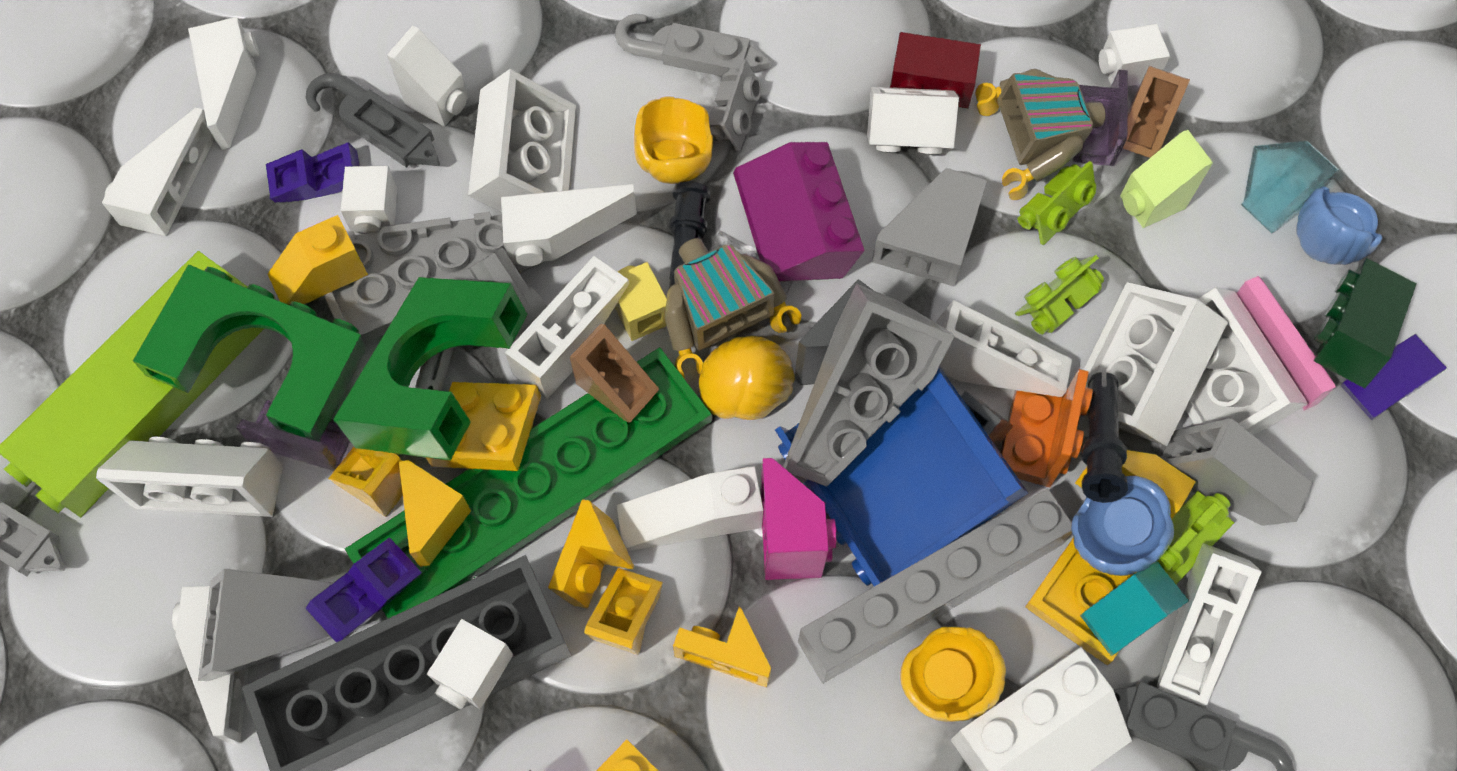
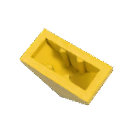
M353 447L328 478L334 484L387 517L403 496L399 462L402 460L395 453Z
M400 461L399 467L409 552L420 567L428 566L471 510L463 495L411 461Z

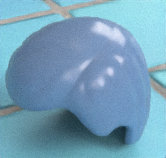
M1327 187L1317 188L1307 198L1298 215L1296 233L1300 240V245L1309 257L1319 262L1332 265H1347L1357 262L1375 251L1382 241V235L1376 234L1378 218L1374 208L1364 199L1354 194L1329 192Z
M1125 476L1128 482V491L1120 500L1102 503L1086 497L1084 503L1073 517L1071 531L1074 536V546L1080 556L1100 572L1109 575L1125 576L1143 571L1162 557L1173 540L1174 524L1170 517L1171 506L1169 499L1159 485L1144 477Z

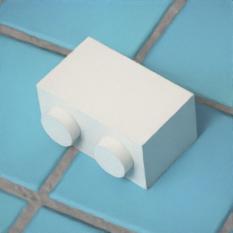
M871 87L867 130L869 144L876 145V150L883 152L901 151V146L918 147V152L925 154H940L943 148H954L959 97L951 90Z

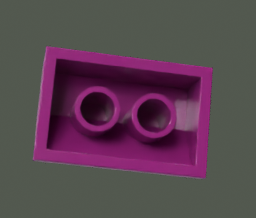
M789 142L735 168L733 172L759 260L773 268L778 280L797 281L844 278L865 250L828 142Z

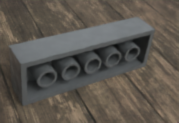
M524 555L242 686L241 689L269 770L334 771L460 710L435 694L439 685L427 673L461 619L506 643L513 653V657L490 695L571 657L527 556ZM466 702L463 708H465V707H467V706H469V705H471V704L468 703V702Z

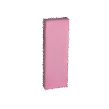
M1257 276L1245 281L1236 294L1306 399L1308 404L1302 408L1305 411L1318 405L1336 387L1335 383L1323 366L1313 361L1315 358L1314 353L1263 280Z

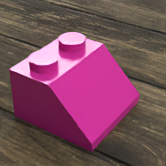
M763 458L760 496L763 506L762 534L765 580L822 578L825 562H832V549L836 548L835 519H826L825 502L773 458Z

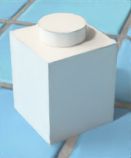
M1157 24L1110 31L1105 46L1099 53V66L1101 72L1107 74L1112 89L1141 84L1149 66L1164 70L1170 54Z
M345 167L341 213L350 231L367 234L379 232L384 226L395 225L397 186L389 167Z
M461 619L427 675L439 685L435 694L459 709H462L466 702L481 709L513 657V653L506 643Z

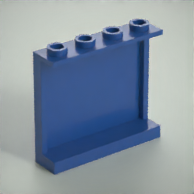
M940 366L934 378L921 391L918 388L899 407L901 412L890 423L886 420L866 441V448L828 486L808 479L802 483L825 502L826 512L831 519H835L836 540L842 546L847 543L856 557L852 561V566L859 578L867 586L871 583L873 586L880 584L970 533L1028 494L1026 488ZM799 423L790 430L782 426L775 429L783 442L778 446V449L785 460Z

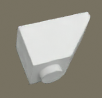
M412 25L387 54L405 106L445 127L454 115H458L464 109L469 98L462 73L420 29Z

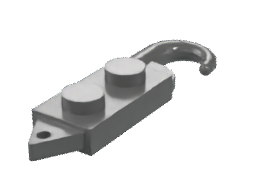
M339 73L320 75L309 84L306 89L305 98L308 106L315 112L321 109L316 101L317 94L325 88H335L346 95L339 107L340 118L346 127L406 168L410 164L440 166V161L432 144L434 141L432 131L372 90H366L347 76Z
M1141 681L1134 687L1113 689L1128 732L1134 737L1213 771H1230L1237 768L1243 762L1248 752L1270 761L1277 771H1295L1292 759L1283 747L1271 739L1236 725V722Z

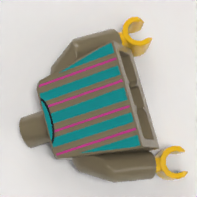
M1030 69L1023 73H1013L1010 78L1000 81V86L996 88L991 83H982L978 85L975 91L978 101L977 108L980 115L990 116L996 113L1000 107L1018 163L1028 167L1023 171L1018 168H1011L1003 174V186H1007L1013 181L1021 182L1019 186L1009 191L1008 195L1011 200L1022 199L1027 194L1028 182L1033 179L1037 182L1042 180L1075 157L1082 150L1083 143L1093 128L1101 127L1105 121V108L1101 102L1085 103L1078 82L1070 78L1054 77L1038 69Z
M699 238L691 239L680 247L678 253L685 264L678 266L674 270L675 284L667 292L665 322L672 348L679 353L674 366L684 379L685 376L681 365L685 359L693 358L695 360L698 374L702 370L703 362L701 358L692 353L691 347L694 343L698 351L769 317L772 329L778 333H785L787 329L782 323L784 312L788 314L790 321L794 325L800 323L802 317L800 311L794 306L786 305L785 300L787 296L770 265L747 254H740L732 245H723L708 252Z

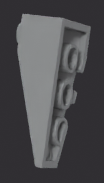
M856 283L833 332L783 467L792 474L828 486L866 448V441L886 420L890 423L901 412L899 407L918 388L922 391L934 378L955 335L900 301Z

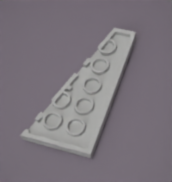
M490 212L474 214L473 219L451 221V218L448 217L384 226L379 232L355 235L354 231H349L347 233L368 275L324 295L334 319H341L354 325L359 330L364 344L385 334L418 277L476 281L468 268L500 248H503L506 252L503 243L502 214L491 216ZM514 264L519 273L535 267Z

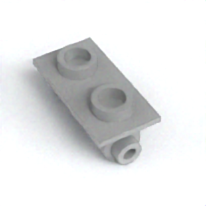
M746 59L742 60L740 69L731 68L722 75L715 102L718 106L726 105V107H712L709 116L713 144H721L723 140H730L736 151H741L745 135L750 131L751 116L755 103L761 96V82L755 76Z

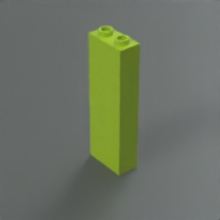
M197 251L0 444V455L10 462L4 470L25 487L32 481L42 489L35 496L58 514L66 507L81 518L109 489L96 479L98 468L127 442H149L151 437H160L265 329H242L222 339L211 352L189 393L147 377L137 367L133 359L188 264L204 271L206 267L216 268L229 275L233 283L248 287L200 251Z

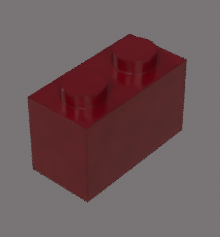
M900 32L890 88L951 90L959 97L958 107L969 109L976 84L981 44Z

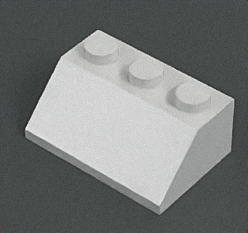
M512 69L507 70L480 89L468 196L502 212L501 197L569 190L576 105Z
M1127 282L1084 370L1089 371L1087 382L1093 374L1102 372V386L1106 387V372L1115 375L1119 382L1118 428L1167 446L1228 321L1198 299Z
M1215 287L1198 299L1228 321L1185 409L1195 426L1232 418L1253 435L1271 427L1308 404L1235 291Z
M151 437L149 442H127L98 468L96 479L134 509L273 517L283 464L268 446L261 443L243 442L240 447L224 446L217 441L208 439L196 440L195 444H180L175 440L165 437Z
M1080 647L962 728L951 739V742L971 771H1091L1132 742L1113 688L1082 647Z

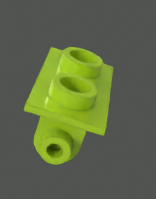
M1088 161L1082 168L1076 164L1064 166L1044 186L1045 194L1052 197L1038 192L1020 209V216L1017 218L1018 223L1027 230L1032 227L1038 229L1040 244L1045 245L1057 232L1062 231L1068 221L1093 199L1096 194L1093 162Z
M1094 255L1080 261L1075 256L1065 261L1054 271L1057 277L1049 284L1043 282L1024 296L1027 303L1015 312L1016 316L1030 313L1033 317L1031 325L1039 334L1055 331L1057 327L1074 314L1066 303V298L1069 299L1075 309H1078L1101 291L1104 277L1098 270L1090 268V265L1099 259L1098 256Z
M1197 491L1172 518L1174 524L1173 540L1162 557L1157 561L1175 584L1194 566L1202 543L1213 546L1235 523L1228 517V509L1231 504L1222 494L1216 493L1213 496L1205 497Z

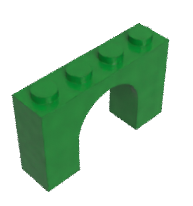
M188 264L134 357L133 362L145 376L189 393L211 352L222 339L236 331L247 328H265L275 331L291 342L293 358L290 370L266 416L275 429L318 445L366 351V347L361 334H359V330L344 320L334 319L333 322H329L317 317V313L313 309L302 303L292 301L290 305L275 300V296L271 292L258 285L249 284L246 288L233 283L229 275L216 268L206 267L204 271Z
M418 277L333 419L355 448L451 461L471 423L470 419L452 392L409 387L410 382L417 370L428 359L452 347L473 345L510 349L528 315L512 284Z

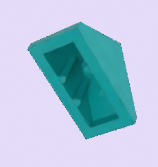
M1157 561L1149 568L1131 576L1080 616L1110 656H1113L1185 605L1189 600Z

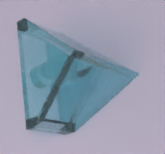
M1306 140L1254 146L1244 201L1241 205L1270 233H1275L1299 215L1302 206L1312 192L1317 188L1327 187L1339 169Z

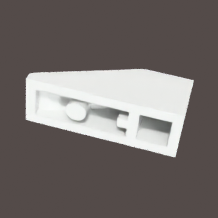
M237 17L188 28L207 127L221 150L231 147L257 75L253 57L259 55V49L252 31L245 33Z
M195 107L120 167L115 179L106 188L102 204L119 225L167 236L215 140L207 127L204 109Z
M633 184L501 197L503 243L506 253L513 264L535 266L544 261H553L636 215Z
M593 256L511 345L510 349L505 352L513 375L525 384L537 385L541 396L548 400L573 372L570 356L600 324L605 323L628 287L629 280Z
M955 300L951 302L935 322L955 335L940 364L941 369L947 376L960 382L1062 397L1066 393L1072 363L1071 358Z
M755 466L709 473L617 505L621 538L627 551L761 529L763 522V506Z
M1202 543L1183 592L1189 602L1178 609L1158 679V689L1206 708L1262 572L1250 560Z
M210 586L182 587L180 603L175 604L172 613V625L176 631V639L213 736L230 744H240L245 708V698L241 687L247 684L249 668L211 681H198Z

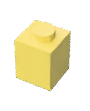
M648 262L636 267L627 266L617 271L629 280V285L614 308L631 341L666 327L665 310L667 298Z

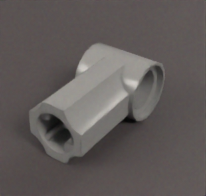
M503 248L498 249L468 268L476 281L512 284L528 313L514 342L547 307L538 292L532 286H527Z

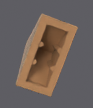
M1149 66L1132 101L1116 146L1149 158L1157 153L1163 145L1190 79Z
M600 324L570 356L576 385L627 422H631L659 390L605 324Z

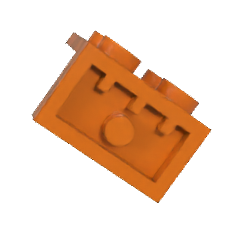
M1078 369L1063 397L1015 390L1008 421L1014 426L1004 437L1000 453L1020 480L1050 488L1059 473L1064 475L1067 473L1071 458L1076 459L1078 457L1084 431L1078 430L1077 426L1080 415L1085 416L1087 414L1093 389L1086 387L1089 371Z

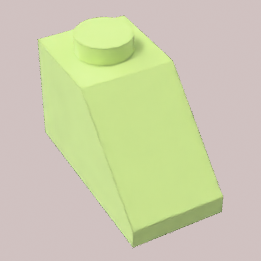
M1189 130L1181 132L1132 172L1120 195L1126 211L1131 216H1135L1142 228L1186 209L1213 164Z

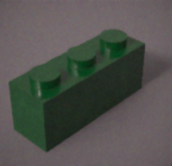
M1368 258L1365 259L1356 272L1348 269L1334 291L1337 295L1325 312L1324 316L1328 318L1314 338V341L1320 343V346L1313 361L1365 389L1392 356L1417 283Z

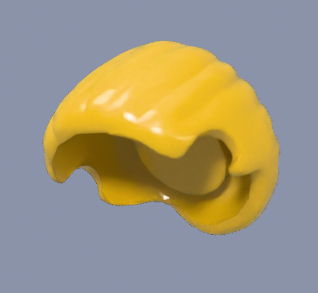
M666 96L651 100L639 109L634 130V153L636 161L643 171L650 173L657 181L667 184L691 181L706 171L712 158L713 135H711L709 114L703 106L687 99Z
M760 336L736 337L715 348L704 361L698 381L700 398L710 413L719 418L731 419L735 417L743 420L764 418L777 406L788 400L793 391L795 374L790 357L775 342Z
M941 627L934 630L918 647L912 649L905 656L900 671L901 686L911 704L924 715L943 722L966 721L983 715L987 710L996 705L1005 687L1006 666L998 646L982 631L975 630L972 627Z

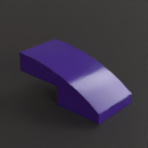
M347 142L313 157L301 149L267 163L266 170L270 199L275 203L292 202L342 192L345 167L360 166L357 150Z
M1414 334L1394 347L1389 361L1365 389L1348 379L1342 383L1341 387L1364 413L1373 420L1441 374L1447 367Z
M389 537L354 563L345 575L310 600L305 609L337 643L352 635L416 580L422 572Z

